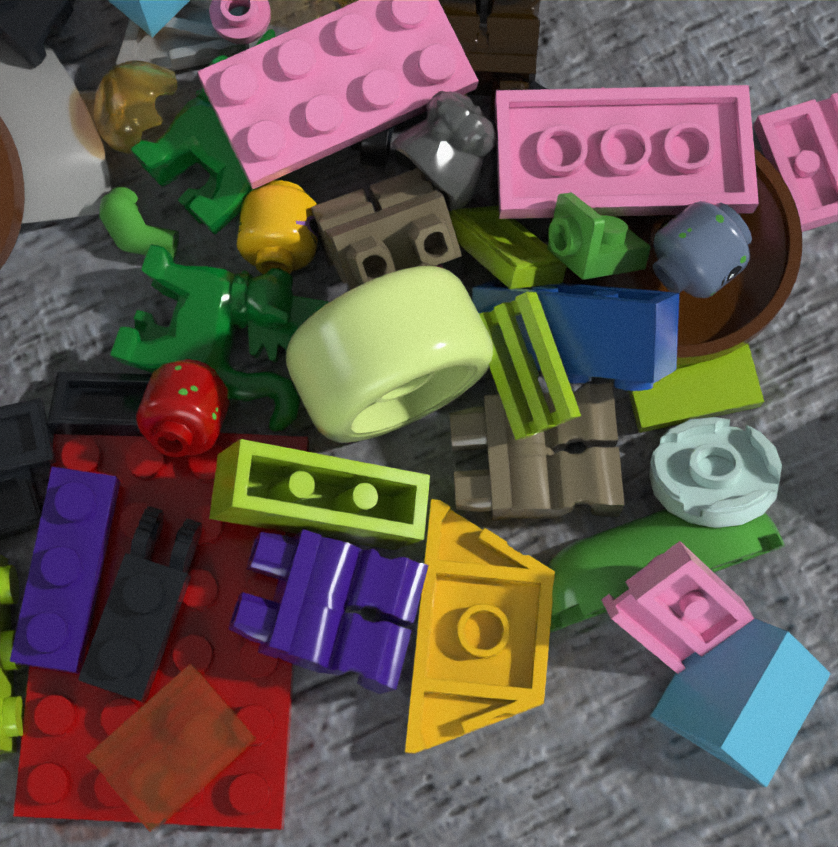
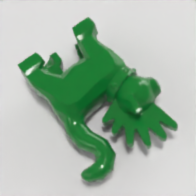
M269 29L256 45L276 37L274 30ZM225 55L218 56L211 60L209 66L228 57ZM202 87L196 91V98L187 102L175 116L167 131L155 143L139 140L130 150L142 168L161 187L176 180L195 163H198L210 174L207 183L200 189L188 188L178 198V201L192 218L199 224H204L213 235H216L240 213L242 203L252 191V188Z
M151 244L141 270L153 279L151 286L162 293V295L177 301L170 326H159L151 313L137 310L133 318L135 323L134 329L131 327L119 328L110 356L122 364L153 373L163 364L191 359L203 362L216 371L227 386L230 398L243 402L264 397L274 400L275 409L269 420L268 428L274 432L284 431L297 419L300 397L291 380L272 371L245 373L236 371L230 365L229 361L237 326L240 329L248 327L249 352L253 358H258L265 347L271 362L277 363L279 360V348L282 347L286 351L295 331L310 316L328 304L329 301L294 296L292 291L293 277L281 268H271L265 274L253 277L247 270L242 271L241 274H233L225 269L208 266H184L175 264L172 254L164 247Z

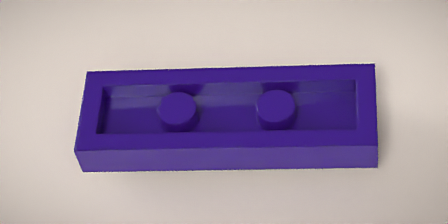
M59 467L51 468L9 662L80 674L84 663L121 483L116 476Z

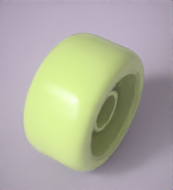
M417 266L398 270L368 281L337 297L315 312L291 337L286 350V366L317 430L332 441L351 443L378 437L405 427L459 397L479 381L489 369V363L493 356V343L488 330L460 279L444 268Z

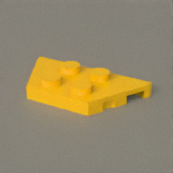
M431 499L424 562V564L429 566L420 600L405 753L417 754L542 706L545 698L555 571L530 555H523L507 544V541L488 529L479 528L452 511L451 506L443 501Z

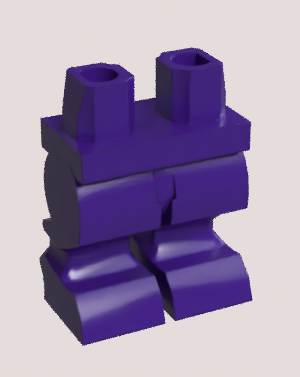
M304 529L293 538L261 532L258 534L252 546L247 570L279 579L273 601L242 592L235 604L229 630L250 641L260 643L258 649L260 654L280 658L318 673L343 675L348 671L359 673L357 684L378 694L396 690L412 631L403 627L414 623L429 565L406 557L384 558L375 549L363 550L352 544L321 537L322 535ZM364 607L376 610L374 617L376 622L364 620L360 614L345 613V611H359Z

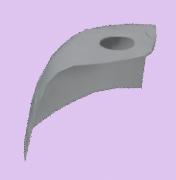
M1 39L0 117L3 119L14 140L22 165L25 188L22 224L99 214L100 201L111 190L110 174L102 140L75 84L53 50L45 43H43V47L47 55L43 62L34 68Z

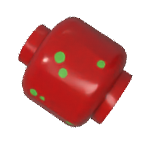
M185 359L163 364L152 373L136 413L138 428L148 442L164 455L182 457L202 454L215 445L230 405L229 390L213 368L198 360Z

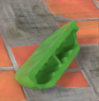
M667 509L580 539L560 550L547 564V567L555 571L550 633L606 613L607 610L601 599L608 594L615 599L629 589L625 581L647 566L653 558L663 554L679 541L714 573L784 548L785 544L776 525L766 513L743 525L713 528L691 524L668 512Z

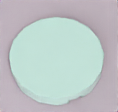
M708 417L691 419L668 429L660 438L659 446L655 451L653 450L650 460L649 478L654 496L668 512L691 524L721 528L743 525L762 516L776 500L782 464L776 447L760 431L746 425L744 431L738 427L730 426V419Z

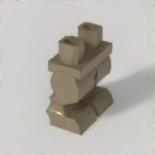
M419 168L370 185L368 190L374 208L372 203L368 202L363 188L311 207L318 230V237L328 266H335L341 281L344 284L347 283L349 291L368 281L398 270L417 266H437L462 256L444 196L437 190H433L431 181H426L424 173Z
M589 383L582 385L576 391H573L581 413L580 417L526 439L515 440L499 394L484 395V407H472L449 413L452 451L487 449L488 469L454 472L456 510L473 512L491 511L492 521L511 520V518L550 519L571 513L576 505L587 504L591 507L592 515L619 517L625 504L619 447H616L618 433L613 383ZM543 393L550 413L555 412L556 409L550 393ZM582 442L586 446V450L579 454H570L563 451L570 443Z

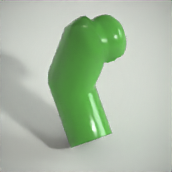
M116 187L111 189L101 199L99 206L100 220L118 248L125 252L146 256L151 244L159 245L171 253L174 260L178 250L179 232L177 230L146 225L138 211L136 204L138 197L135 192L126 187Z

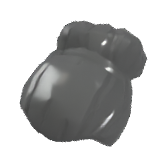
M439 91L427 105V119L400 134L393 141L392 148L396 149L398 164L410 170L419 168L424 173L426 181H431L433 190H437L444 196L447 207L457 210L464 207L472 199L481 178L482 157L488 154L497 141V133L480 107L473 105L471 98L458 92Z

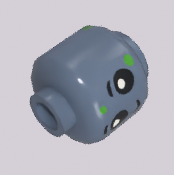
M706 201L695 202L686 207L655 234L653 247L658 261L653 264V270L660 282L670 292L680 293L685 291L696 298L711 297L748 265L750 259L748 245L752 241L751 232L741 216L727 204L720 202L713 205Z

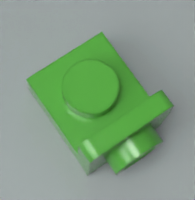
M572 192L558 195L554 217L549 227L547 250L576 275L585 280L646 269L651 246L629 230L628 225L623 220L613 216L598 214Z

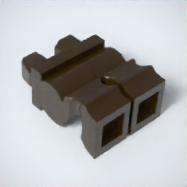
M439 0L478 79L477 88L464 94V96H491L490 119L495 121L496 90H526L530 81H535L540 18L537 16L539 14L540 0H488L487 13L489 16H487V23L480 22V16L478 15L480 13L481 0Z

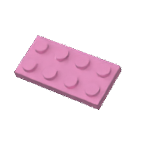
M359 0L197 71L201 85L252 190L428 111L427 105L439 91L458 92L464 95L475 90L478 84V79L439 0Z
M749 85L496 90L495 124L497 133L499 219L553 218L558 195L570 192L575 194L598 214L608 216L678 215L690 204L699 201H706L713 205L722 202L730 206L738 214L754 213L759 204Z

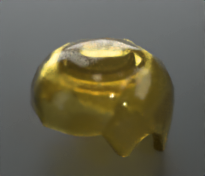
M126 60L114 65L102 77L95 94L94 123L101 140L114 150L133 154L130 149L134 145L139 144L142 131L162 123L163 119L155 109V100L158 96H171L176 93L178 87L175 72L144 61Z

